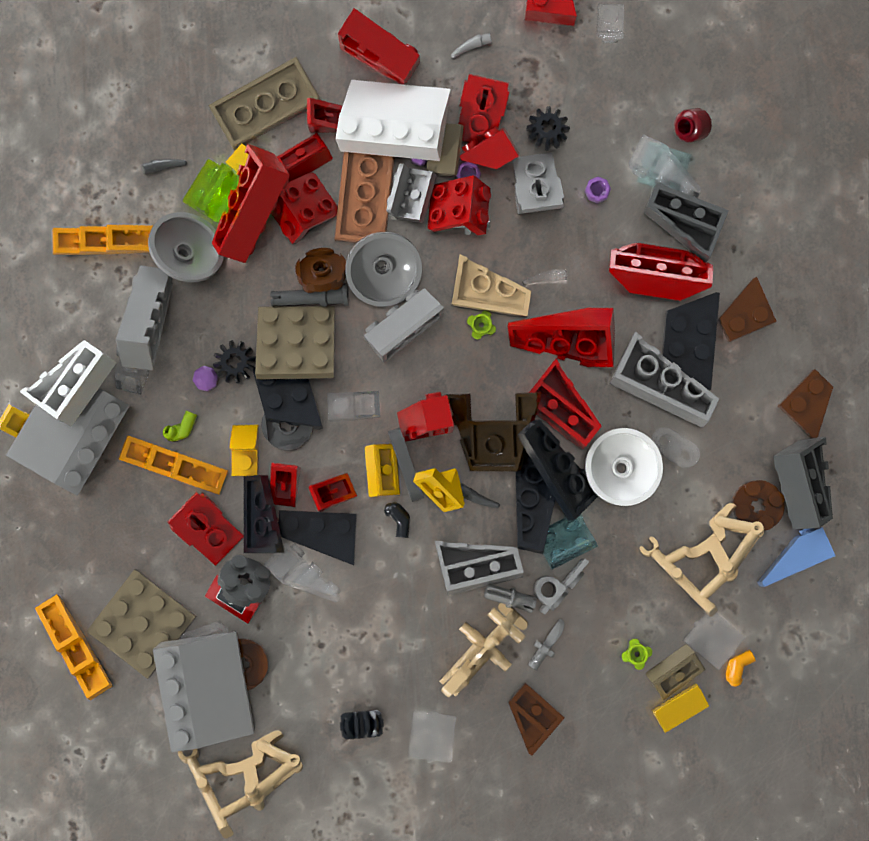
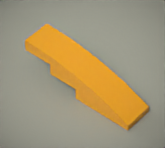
M107 225L106 227L53 228V255L149 252L148 238L153 226Z
M129 435L126 436L118 458L124 462L218 495L228 470Z
M56 594L37 606L35 610L54 647L61 653L71 674L77 678L86 698L92 700L113 687L87 639L59 595Z

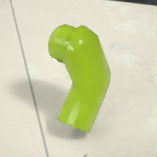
M185 411L181 423L164 427L163 436L172 442L187 438L191 434L198 415Z

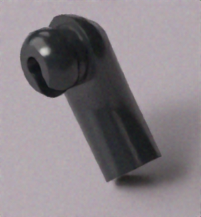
M397 502L386 504L384 507L385 515L392 517L397 523L396 537L408 538L410 526L409 513Z

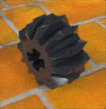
M548 106L545 114L541 109H537V116L531 115L529 117L531 124L527 125L526 131L531 132L528 137L529 141L537 139L536 148H539L543 143L545 144V150L549 151L550 144L558 149L560 147L559 141L566 142L567 136L564 133H568L570 127L564 125L568 120L566 116L559 118L560 109H557L553 114L551 113V107ZM552 126V130L548 132L543 131L544 127Z
M231 340L229 341L230 349H227L222 344L220 349L224 353L222 355L219 353L214 354V357L221 361L215 362L213 367L216 369L222 368L218 371L217 375L220 378L226 375L225 381L227 383H231L233 377H235V382L241 384V375L249 380L251 377L246 373L247 370L253 372L256 369L253 365H249V363L256 362V356H249L253 349L248 347L244 350V342L240 341L236 348L234 341ZM235 356L241 360V362L237 363V368H234L231 364L229 365L230 362H233V357Z
M378 710L348 712L341 715L340 731L342 732V737L346 740L379 737L383 734L384 722L382 714Z

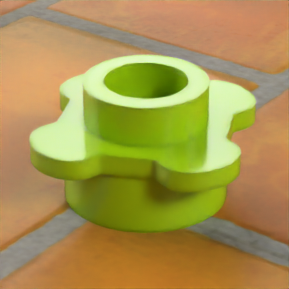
M483 311L481 314L468 317L467 324L472 328V337L479 340L486 334L493 335L495 333L496 327L492 325L490 312ZM483 323L484 327H479V324Z
M632 639L629 641L627 651L622 653V660L632 663L637 670H641L645 667L648 657L652 656V649L641 645L638 639ZM635 652H639L638 657L635 656Z

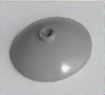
M185 212L165 215L154 224L148 238L150 255L155 264L165 274L174 279L184 282L206 280L218 271L224 259V256L218 255L212 245L216 229L208 221L197 215Z
M377 232L362 238L354 245L346 260L345 274L351 291L360 300L373 306L386 307L404 301L410 293L415 291L422 275V262L416 247L407 238L393 232ZM379 261L386 262L383 267L377 266Z

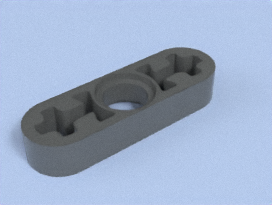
M400 427L388 431L412 502L424 498L422 490L413 482L416 472Z

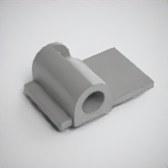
M552 152L522 156L512 160L517 183L515 184V199L518 214L564 208L563 189L560 178H557Z
M581 559L561 583L557 579L548 576L540 577L535 581L533 593L543 603L539 608L541 613L546 614L549 609L554 611L569 593L567 588L572 589L585 573L582 570L589 561ZM549 582L553 586V592L550 596L545 597L541 593V587L544 583Z

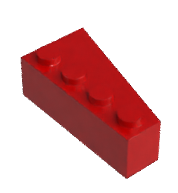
M248 143L245 153L249 155L245 166L240 165L237 171V175H239L237 188L231 189L228 196L229 210L222 213L212 240V245L218 255L246 263L249 255L253 254L256 246L255 243L259 235L264 232L266 221L270 213L275 210L278 202L277 199L282 189L286 188L290 175L274 153Z

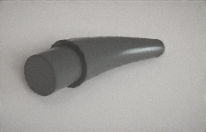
M158 159L141 164L144 174L155 173L167 168L186 165L187 161Z
M461 483L462 493L466 500L487 507H500L498 502L482 496L472 488Z

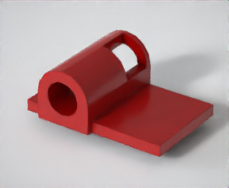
M469 74L468 80L464 82L459 106L462 108L458 124L464 126L462 141L471 142L475 140L478 143L485 139L483 134L496 126L499 129L501 116L504 117L510 93L508 82Z
M196 492L167 521L174 533L189 546L193 545L215 566L244 537L237 528L221 515L223 513L221 509L203 492L201 494Z

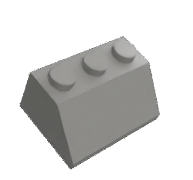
M425 288L420 292L416 289L405 298L407 302L400 308L398 305L394 306L385 314L387 318L381 323L375 321L366 328L367 334L364 335V338L383 363L443 317L444 308Z

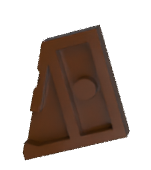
M757 277L749 282L718 319L728 342L777 322Z
M814 369L778 407L810 438H817L833 386Z
M526 683L508 701L528 753L533 756L565 717Z

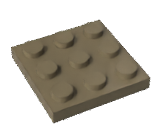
M335 306L258 307L256 379L334 378Z
M134 569L88 628L87 632L145 678L149 679L156 670L153 649L160 642L179 640L197 616L137 569Z

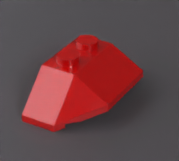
M633 243L619 249H611L609 272L629 293L681 301L712 287L713 265L708 262L705 263L701 258L687 250L643 243Z

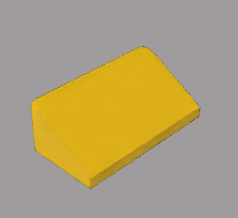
M373 444L365 446L369 497L400 495L398 463L393 445Z
M694 684L651 711L666 733L708 708L709 704L698 684Z

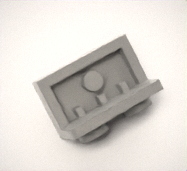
M400 163L398 170L394 174V184L391 195L387 199L386 211L397 219L424 223L437 175L432 171L411 169L407 165Z

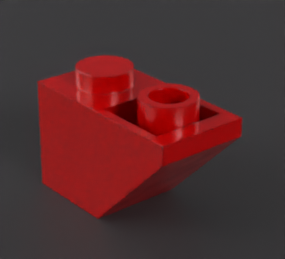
M496 126L483 134L485 139L476 143L473 140L462 147L463 152L459 155L462 161L498 169L517 158L519 152L506 129L503 127L498 130Z

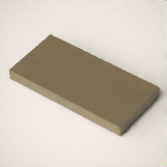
M295 57L208 106L233 150H236L241 143L245 145L306 111L308 98L321 99L299 60Z

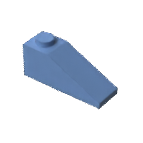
M823 527L800 529V535L794 537L757 581L759 587L768 586L834 557L835 553Z

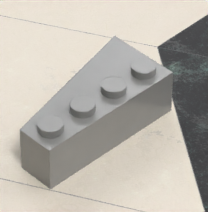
M140 266L138 274L133 277L132 292L128 298L127 307L116 338V355L120 356L122 367L153 370L173 285L172 277L165 274L160 268Z
M635 332L625 349L610 384L703 428L709 422L719 398L693 377L690 378L677 364L671 363L660 354L661 352L657 348L650 346L642 339V336Z

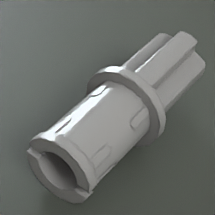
M489 584L484 592L486 599L506 604L507 608L515 607L532 613L534 611L533 608L536 606L537 598L535 596L517 592L515 588L509 590Z

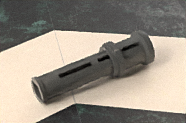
M344 283L342 288L338 290L307 293L304 290L271 291L270 297H272V307L320 304L323 307H327L328 304H344V306H349L347 283Z

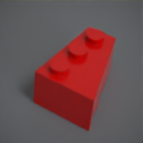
M527 0L525 20L575 25L577 15L573 0Z
M353 8L338 32L341 50L397 84L406 85L420 64V55L416 48L409 44H404L393 34L384 30L355 8Z
M555 359L529 393L541 392L536 415L583 450L602 426L585 400L581 398L572 381L564 373L558 360Z
M441 392L425 395V400H421L397 412L399 426L405 442L453 432L454 425L447 395L442 396Z

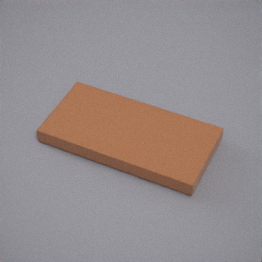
M344 152L335 241L357 243L370 234L387 232L389 213L386 211L387 199L391 195L395 157Z

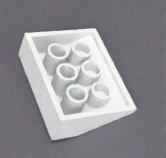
M351 80L339 115L335 139L339 150L342 152L440 161L451 89Z

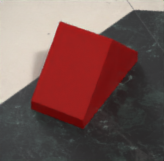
M308 98L307 125L310 133H336L343 105Z
M279 463L271 464L270 487L274 505L296 506L301 470L299 466Z
M348 473L308 487L319 512L357 497Z

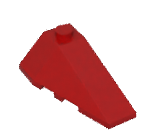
M584 308L508 322L509 341L512 347L538 354L542 352L557 355L556 359L564 361L565 358L580 361V365L586 367H614V308Z

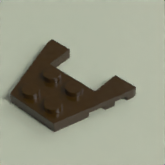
M541 392L515 393L516 420H472L471 393L445 394L448 396L453 412L452 419L454 425L458 426L462 438L460 442L470 471H521L526 449L517 435L530 422L535 420Z

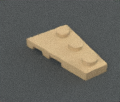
M461 254L459 255L452 306L527 318L531 297L530 290L505 277L499 276L482 265L470 261Z

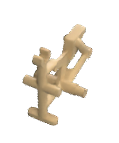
M733 503L727 504L710 520L709 524L714 533L697 546L692 548L683 546L665 556L659 550L658 541L650 537L649 540L654 544V548L651 551H647L644 547H640L641 553L646 557L652 556L674 579L676 584L680 585L706 611L709 617H712L718 609L708 598L726 581L732 582L736 579L738 568L757 540L764 535V527L761 522L751 523L728 518L736 508V505ZM725 530L747 534L729 559L721 545L726 539ZM710 551L719 567V574L700 591L682 573L681 569L677 568L673 563L684 557L695 559Z
M500 603L498 605L499 611L493 608L488 613V616L498 626L487 638L476 629H473L467 622L459 629L473 645L439 681L444 685L441 692L446 697H450L452 694L457 696L489 659L495 665L500 666L505 672L512 665L495 646H498L507 635H510L518 644L525 638V635L519 629L525 630L528 626V621L513 607L507 608L506 604Z
M273 731L252 743L253 756L233 764H225L223 761H218L200 766L197 759L199 757L198 749H192L193 752L188 757L184 756L182 751H178L181 761L185 764L188 763L197 782L196 784L224 839L234 834L226 818L248 806H252L258 811L263 810L265 807L264 798L294 773L302 771L303 764L297 754H289L274 746L277 741L284 737L280 731ZM266 756L282 764L259 784L257 769L264 765ZM220 772L226 777L244 773L245 796L221 809L206 775Z

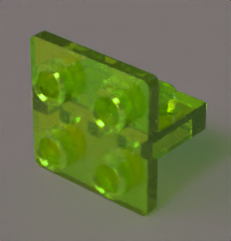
M208 159L184 196L183 202L219 224L222 213L229 210L228 196L231 189L237 188L239 176L234 174L231 167L221 163L219 165Z

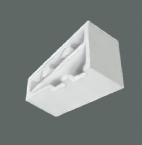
M84 340L62 357L56 367L49 372L45 371L42 373L36 383L29 388L25 387L20 393L56 419L72 427L117 362Z

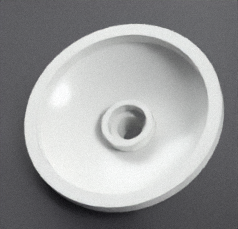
M618 428L604 433L591 445L585 462L586 477L593 491L604 501L618 506L635 505L649 498L659 486L663 474V461L658 447L647 435L634 429ZM618 464L624 465L625 471L623 473L617 471Z

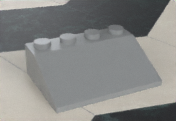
M99 388L71 427L35 404L6 456L78 496L130 405Z
M237 631L160 642L153 649L171 752L198 749L255 733Z

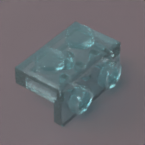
M582 515L572 521H568L565 517L549 526L543 556L551 570L598 547Z

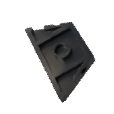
M719 292L667 310L665 314L662 355L671 363L677 364L681 368L680 370L690 378L693 377L709 391L712 387Z
M255 370L253 371L267 421L276 423L286 422L294 426H299L300 424L313 426L314 429H323L309 379H256Z

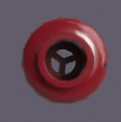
M700 108L683 110L677 115L674 122V131L677 137L687 143L705 139L712 128L710 115Z

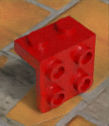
M310 172L288 182L286 188L282 189L277 199L278 202L275 210L270 213L280 225L283 234L294 244L300 241L309 229L337 216L338 206L318 176Z
M474 175L434 184L430 198L428 229L435 232L465 226L477 236L486 234L489 221L488 210L491 188Z

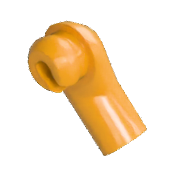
M751 650L729 660L725 676L731 686L737 687L741 685L744 667L756 661Z

